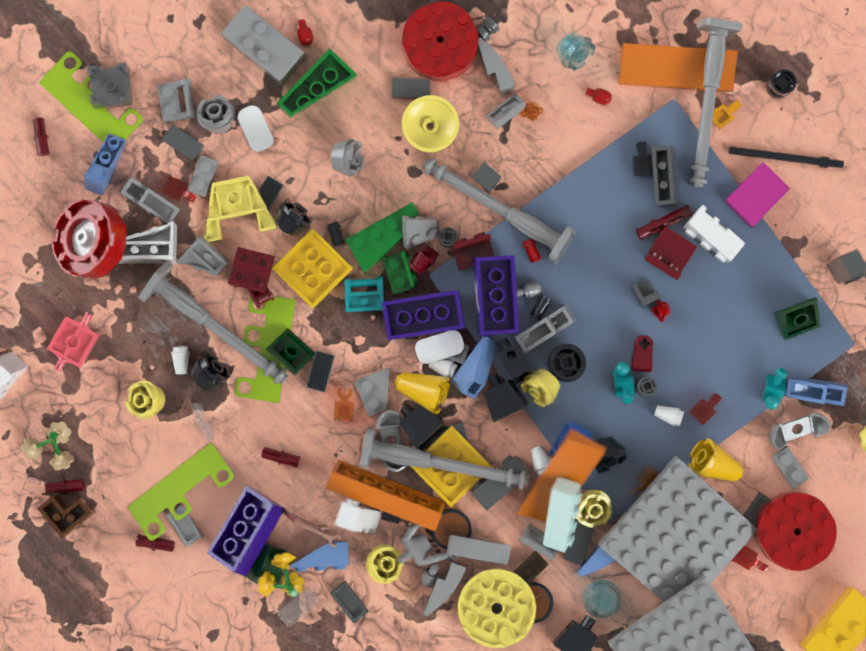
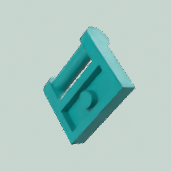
M377 276L375 279L351 280L350 278H344L346 312L383 311V276ZM377 286V291L351 292V287Z

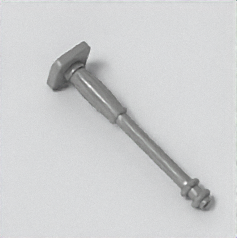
M717 18L702 19L697 21L696 26L697 30L709 32L708 36H710L704 63L703 87H705L695 165L690 167L691 170H694L693 177L689 178L692 187L703 188V185L708 183V180L704 178L705 172L710 170L706 163L716 89L720 87L719 83L724 66L726 38L728 35L742 30V23Z
M436 158L425 161L422 167L425 170V175L433 174L436 181L443 180L506 218L507 223H510L525 235L549 246V249L552 250L549 255L550 262L554 265L559 262L576 233L575 228L567 226L563 234L557 233L535 217L518 210L516 207L510 208L448 171L447 165H438Z
M169 261L164 263L153 274L138 296V299L145 302L154 293L160 294L182 314L197 322L198 325L203 324L260 367L265 371V377L268 375L275 379L274 384H278V382L282 384L289 376L286 374V368L282 370L278 368L276 361L271 362L212 318L209 315L210 312L190 295L169 282L170 280L166 277L173 268Z
M368 428L366 431L360 467L368 468L371 465L372 459L379 458L404 466L422 467L424 469L433 467L505 482L507 487L515 484L519 485L520 490L523 487H528L530 476L526 475L524 470L519 474L515 473L513 468L505 471L433 456L430 452L409 446L380 443V440H376V429Z

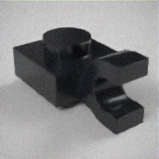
M646 142L636 143L638 156L632 157L634 176L652 175V155H647Z

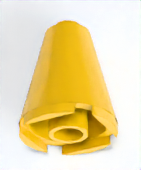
M402 372L401 375H397L394 384L399 392L430 412L438 414L441 411L438 408L440 403L444 404L450 388V384L447 381L450 378Z
M706 438L707 440H700L694 446L690 453L692 462L688 463V467L698 476L732 482L738 481L743 476V466L713 440Z

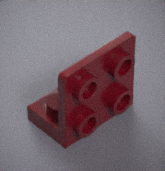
M664 227L644 257V260L678 281L681 271L697 249V246L668 227Z
M485 232L474 235L471 240L462 238L455 241L456 243L453 245L452 250L459 271L473 267V258L495 256L490 242V234L486 235Z
M237 247L228 284L237 288L241 287L266 293L275 257Z

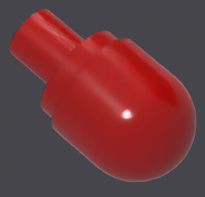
M305 19L298 20L300 28L297 30L298 40L301 45L309 46L314 40L312 29L307 27Z
M587 88L585 95L593 97L592 100L595 103L601 105H608L612 100L611 93L602 88H597L596 90Z

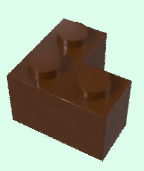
M53 495L37 508L61 538L67 537L96 513L85 497L79 498L67 507L58 495Z

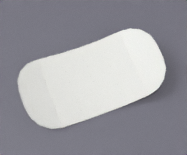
M256 106L243 108L238 113V121L251 149L255 152L268 149L274 140L261 110Z
M455 330L421 339L415 345L418 359L425 364L457 355L464 348L462 336Z

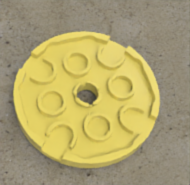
M489 569L473 576L461 591L458 601L460 622L468 636L483 646L504 648L515 644L528 634L535 620L536 603L531 588L524 579L509 570ZM494 603H500L503 607L502 611L498 614L491 610V606Z

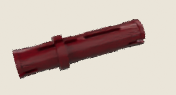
M685 205L657 220H650L649 224L635 229L636 234L640 240L654 233L659 234L664 227H669L692 216V211L688 205Z

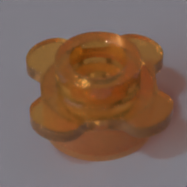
M529 102L526 104L527 107L521 111V116L527 117L531 121L537 120L538 115L543 113V108L539 107L535 102Z

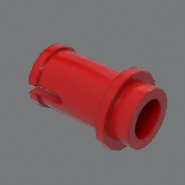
M531 238L522 242V248H525L530 263L542 259L536 247V241Z

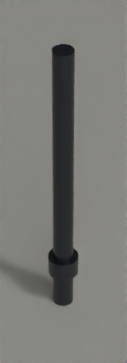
M729 147V154L819 165L820 168H843L844 161L829 159V157L825 156L817 158Z

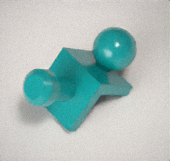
M619 362L615 370H612L615 383V397H621L624 404H630L634 400L633 395H635L633 374L626 362Z
M777 368L775 371L776 376L770 374L766 376V387L761 400L765 401V406L770 410L778 408L786 392V379L784 378L787 376V371L784 368Z

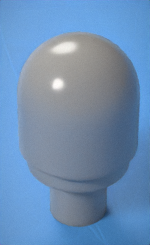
M536 281L524 283L522 288L517 289V297L522 295L525 298L535 297L540 294L541 285Z
M433 564L424 570L421 576V583L425 587H431L435 584L439 575V566Z

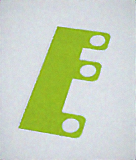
M67 52L38 83L102 142L105 141L109 133L126 140L143 122V117L133 108L127 109L118 120L105 108L95 109L91 105L90 99L92 90L87 86L88 81L91 79L88 76L79 85L71 77L81 66L82 62L74 53ZM72 57L76 60V66L73 69H67L64 66L66 58ZM128 114H135L137 116V123L130 126L126 123L125 118Z
M250 296L249 311L266 315L265 327L246 326L243 341L248 345L261 347L260 354L271 362L276 361V366L282 370L285 367L266 348L287 328L291 330L296 299L274 296V301L266 302L263 309L257 310L253 307V300ZM250 330H257L260 337L256 342L248 340L247 334ZM258 367L256 379L239 377L236 380L234 393L237 397L279 403L282 384L279 382L274 384L275 379L270 375L265 377V371ZM248 382L251 385L250 392L242 394L239 391L240 383Z
M212 442L127 506L150 541L155 540L165 532V527L157 515L168 508L176 520L184 518L192 510L184 494L210 475L220 488L233 480V472ZM220 470H226L229 474L225 482H220L217 479V473ZM180 502L186 505V511L182 515H178L174 511L175 505ZM152 523H157L160 527L156 535H151L148 532V527Z

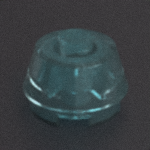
M571 32L566 35L557 46V53L562 65L573 70L583 67L586 64L584 60L589 54L593 56L595 52L592 40L577 32Z
M607 580L592 582L586 588L583 595L585 609L590 615L599 619H606L615 615L622 602L618 587Z

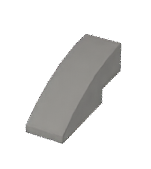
M479 38L478 51L487 79L495 77L500 94L515 90L512 76L501 57L487 42Z
M132 177L128 178L119 192L167 224L173 221L180 210Z
M566 304L517 335L515 339L524 353H527L577 320Z
M449 535L446 554L508 565L511 545Z
M451 561L445 579L437 577L424 615L428 616L449 598L461 581L466 566Z

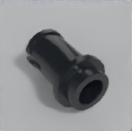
M338 221L328 224V229L326 230L330 233L333 246L344 244L345 241L340 230L341 224L339 225Z
M543 295L537 298L539 301L530 313V315L538 320H541L548 306H551L552 300Z

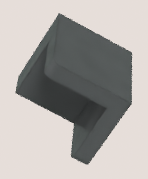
M485 162L472 176L473 179L483 186V190L488 194L501 180V176Z
M649 279L631 287L641 308L661 298L658 291H654Z

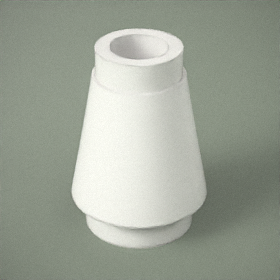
M174 346L171 354L175 374H187L190 356L188 346Z
M445 359L431 362L428 366L440 375L453 379L458 370V365L454 361Z
M657 405L654 416L672 426H680L684 411H681L680 408Z
M542 446L531 449L534 471L537 472L538 476L541 475L550 461Z

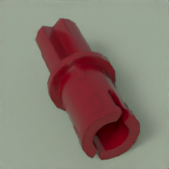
M44 118L33 119L35 132L33 139L36 140L37 155H50L47 140L49 135L46 134Z
M267 447L263 448L261 454L262 458L278 462V465L285 464L295 468L298 467L301 457L285 453L284 450L281 452Z
M63 479V481L49 482L45 484V491L47 494H67L68 492L85 491L84 479L69 481Z
M140 534L137 535L138 539L135 542L136 547L150 548L152 551L173 552L175 549V542L172 540L156 538L150 541L147 536Z

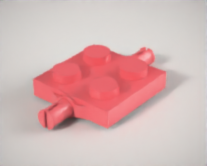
M86 312L81 322L65 316L47 347V350L59 358L53 369L61 372L65 363H72L82 368L100 337L98 333L92 331L87 326L93 315Z

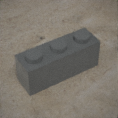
M671 145L651 147L655 205L660 207L679 205L675 147Z
M858 249L843 254L826 264L837 284L844 282L846 285L866 276L864 273L866 271V262Z
M509 455L502 461L503 466L499 468L505 471L513 468L514 472L519 474L524 470L526 475L531 474L516 455L513 457ZM486 479L484 482L479 480L472 486L474 490L471 493L487 511L517 485L511 484L510 487H507L505 482Z

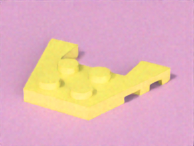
M250 176L212 183L209 216L206 223L207 230L204 237L209 243L223 240L220 220L257 213L260 232L278 229L275 220Z

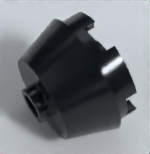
M286 198L283 203L279 204L275 222L283 232L297 236L310 228L313 217L309 218L306 215L308 210L296 201L292 204L290 199Z
M561 344L550 352L548 369L557 380L572 382L580 378L584 373L586 358L582 350L577 346Z
M212 353L199 356L191 371L192 378L196 384L209 392L225 386L227 379L230 377L228 368L226 366L223 368L217 362L219 358Z
M607 437L596 441V443L606 448L605 453L594 467L598 473L610 471V467L617 463L620 465L627 459L625 454L626 448L615 438Z

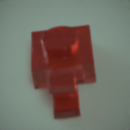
M171 175L161 190L163 194L178 202L183 197L193 203L197 197L186 190L187 184Z
M714 393L707 402L702 398L688 412L703 426L716 413L713 407L722 398L717 393Z
M743 546L731 560L747 570L754 566L765 572L768 568L767 564L756 559L759 553L746 546Z

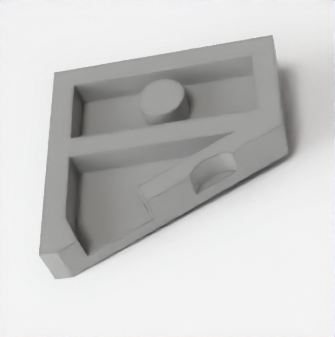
M402 216L403 246L407 250L439 236V221L435 217L423 218L416 216V218H409L408 216Z
M201 235L177 260L178 264L182 265L184 263L193 266V269L203 270L214 276L229 262L222 253Z
M389 368L355 380L368 417L386 410L390 376Z

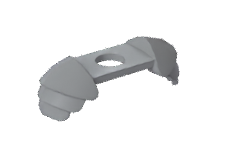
M387 410L379 416L376 428L380 431L381 443H386L388 436H394L396 444L401 445L398 426H401L400 422L402 420L398 412ZM381 459L384 466L393 472H398L406 467Z
M810 413L807 416L776 425L769 433L768 439L779 450L787 447V441L812 433L814 437L823 436L830 432L831 424L824 415ZM795 424L802 425V429L798 433L792 432V427Z

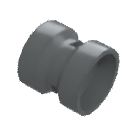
M488 15L481 24L475 26L478 37L482 38L485 42L490 39V35L500 30L496 22Z
M445 227L439 233V243L445 248L453 247L456 243L455 241L458 240L456 230L451 227Z
M643 377L636 382L635 388L639 395L650 396L656 392L657 383L651 377Z

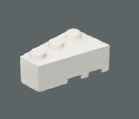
M702 205L683 226V229L686 230L685 234L692 239L696 238L701 242L700 246L707 251L711 250L716 254L715 257L720 262L729 263L745 243L729 228L726 229L722 226L716 216L712 218L705 212L707 208Z
M169 222L166 225L127 236L124 253L119 264L166 263L167 261L176 263L177 225L175 222Z
M13 352L0 356V400L29 367Z
M351 498L345 499L341 504L335 525L351 531L362 532L364 530L366 533L375 534L382 511L361 505L360 502Z

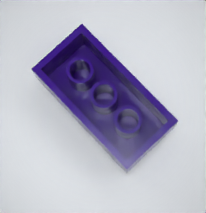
M515 256L473 258L477 335L519 333Z
M460 290L382 302L388 340L466 328Z
M246 486L207 554L232 572L247 576L285 508L259 490Z

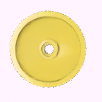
M434 95L419 97L408 105L403 114V134L408 143L419 151L434 153L444 150L452 144L458 134V114L452 104L442 97ZM430 123L434 125V128L431 130L427 128V125Z

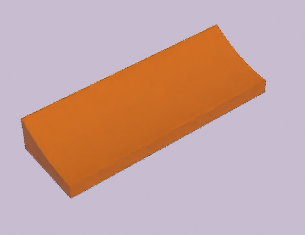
M623 43L621 47L619 85L705 90L703 83L707 49ZM725 50L724 66L719 83L720 87L716 91H734L738 51Z
M571 428L522 502L517 515L535 518L546 523L551 490L558 477L579 483L582 486L605 453L606 448Z
M341 460L337 461L326 486V489L433 531L437 528L446 503L442 499Z

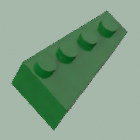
M329 48L277 102V107L292 119L356 79L357 74Z
M413 202L345 239L365 275L403 239L402 216H408L409 218L420 216Z

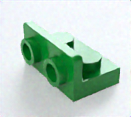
M404 251L382 258L393 295L415 289L414 284L418 283L415 272L411 273L409 269L410 255H405Z

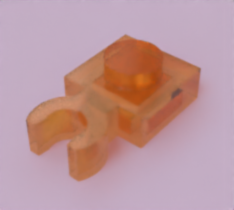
M338 388L337 393L340 401H335L334 420L353 421L354 402H349V398L352 396V388H349V393L346 396L342 395V388Z
M647 465L637 478V481L641 484L634 487L631 494L634 495L638 490L643 493L660 473L650 465Z

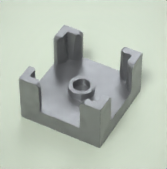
M118 63L115 68L99 69L98 66H87L92 86V95H90L91 105L95 109L133 105L130 71L126 63Z

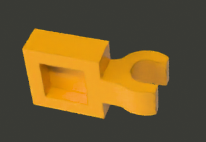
M736 100L728 107L723 103L714 110L712 122L718 130H721L735 119L732 113L741 108L742 104L739 100Z

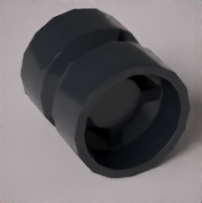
M782 69L777 71L767 82V92L774 99L785 98L795 89L797 84L796 76L790 70Z

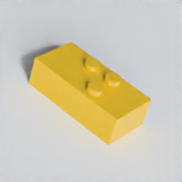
M848 586L799 645L805 651H854L866 637V598L855 588Z

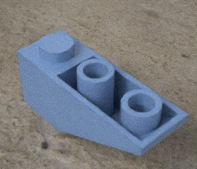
M110 133L107 135L84 176L86 190L103 196L111 182L126 144L125 139Z
M485 335L451 380L463 394L473 399L477 397L486 384L497 347V342Z
M332 541V543L337 545L335 548L326 543L292 563L290 568H295L296 572L307 571L309 567H314L315 571L326 570V567L334 566V570L345 569V566L350 564L349 541Z

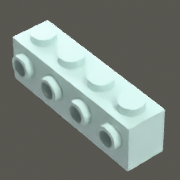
M558 477L551 490L543 541L544 546L565 553L568 546H572L575 538L572 533H574L577 526L575 519L580 510L577 504L579 505L582 498V493H580L581 484Z

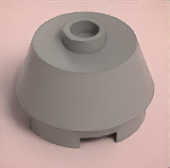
M215 95V98L207 101L204 99L200 102L197 108V120L209 132L222 134L232 126L234 107L225 97Z
M354 139L336 143L331 152L332 168L348 177L358 175L357 171H362L364 156H361L360 148L363 147L362 143L354 141Z

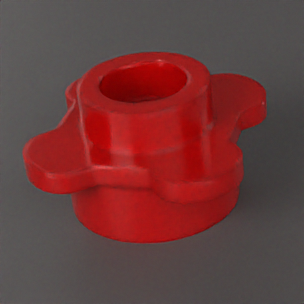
M658 299L655 301V306L651 308V311L660 322H663L665 317L670 314V307L666 302Z

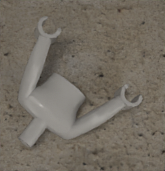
M412 523L401 540L406 552L398 557V561L403 564L412 558L417 566H424L445 559L452 561L458 558V556L452 557L446 554L445 551V553L426 557L427 553L432 550V547L423 534L420 533L412 537L420 526Z

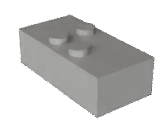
M246 5L242 7L221 33L225 41L281 86L306 58L300 48Z

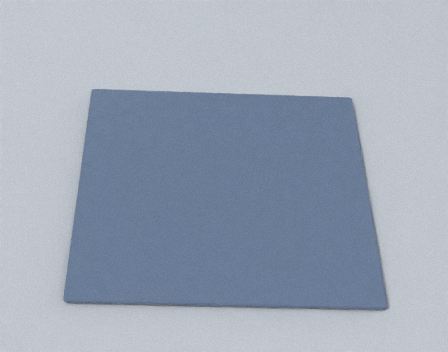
M676 100L668 102L519 209L540 220L557 233L563 234L567 226L575 228L576 233L556 265L549 260L552 250L549 249V246L538 241L535 244L542 259L530 263L525 248H522V242L531 238L510 223H507L506 219L485 233L486 235H491L490 242L495 256H515L516 289L522 288L524 283L536 281L541 285L539 295L525 298L524 295L517 297L519 333L485 336L497 343L504 338H507L511 345L516 343L529 364L531 372L538 369H545L550 372L548 369L549 354L556 346L561 344L577 346L582 350L586 358V368L582 376L572 382L558 380L560 389L554 403L545 407L538 406L532 402L534 398L528 391L526 393L523 392L521 384L524 380L516 384L529 403L524 409L552 447L566 422L572 421L592 432L591 437L594 442L601 438L613 437L626 448L625 454L627 459L619 465L617 463L610 467V471L598 473V471L593 469L581 486L583 491L587 489L599 490L608 495L611 500L612 514L607 523H611L625 513L675 456L688 466V463L692 462L690 453L700 440L705 441L707 440L706 438H709L720 444L768 409L765 406V401L761 400L766 387L767 374L776 376V369L784 368L787 371V376L784 378L786 379L787 391L789 378L809 379L854 346L852 338L763 217L754 227L750 228L724 202L739 185L710 146L706 163L710 170L705 172L704 178L708 180V183L704 184L703 188L692 187L689 178L693 177L694 170H691L690 167L695 165L699 131ZM646 142L647 155H652L651 147L669 145L675 147L679 205L662 207L655 205L653 174L634 176L632 157L638 156L636 143ZM685 205L690 207L692 215L698 208L704 205L707 208L705 212L712 218L716 216L722 226L726 229L729 228L745 243L731 262H720L715 257L716 254L714 252L705 250L700 246L701 242L696 238L692 239L685 234L686 230L683 229V226L691 216L668 227L697 246V249L681 271L678 281L644 260L659 234L654 233L640 240L635 229L649 224L652 219L657 220ZM453 256L432 271L429 277L440 293L460 290L466 329L478 344L484 335H477L474 269L470 267L459 271ZM649 279L654 291H658L661 297L659 300L666 302L670 307V314L665 317V321L660 322L652 313L651 308L655 306V301L642 308L640 307L631 289L633 285ZM543 295L552 300L551 306H548L541 320L567 304L577 321L532 350L524 353L515 337L541 321L530 315L539 301L537 298ZM816 297L821 327L785 340L774 312ZM647 335L653 340L651 373L632 371L634 386H636V382L640 378L651 377L657 383V390L653 395L641 396L635 388L633 402L624 404L621 397H615V383L612 370H615L619 362H626L631 368L634 341L638 336ZM643 338L639 345L644 349L645 346H648V342H645ZM497 344L492 365L504 381L512 380L500 359L499 352L501 350ZM657 405L680 408L681 411H684L680 426H672L654 416Z

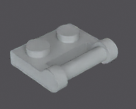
M187 78L157 85L164 123L197 117L190 88L192 85L191 79ZM178 88H183L186 112L181 110Z

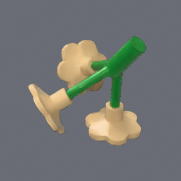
M64 421L59 423L52 422L50 429L47 431L49 439L39 443V440L36 438H25L21 450L25 453L26 459L38 460L43 452L42 446L50 443L56 451L49 462L50 466L57 471L62 468L67 469L70 467V463L74 461V457L70 455L69 451H60L57 444L60 442L66 443L72 431Z

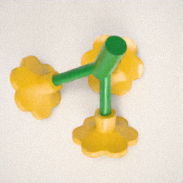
M285 552L274 556L271 564L281 567V570L284 571L283 583L277 584L274 581V575L264 572L263 576L258 580L259 593L267 597L274 589L281 588L288 596L295 597L303 591V577L298 576L297 572L288 574L289 565L296 559L295 555Z

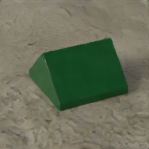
M816 297L774 312L785 340L821 327Z
M289 328L266 348L294 376L316 354Z
M265 543L247 576L244 577L259 584V578L263 576L264 572H269L271 575H274V581L279 584L283 571L281 567L272 565L271 560L277 554L291 552Z

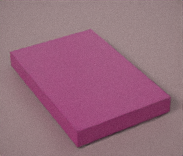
M762 162L724 202L752 228L790 188Z

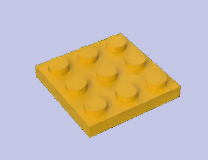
M313 228L272 268L312 309L353 270Z
M452 425L425 451L430 452L433 456L492 468ZM412 467L450 507L481 479V477L428 467L427 469Z

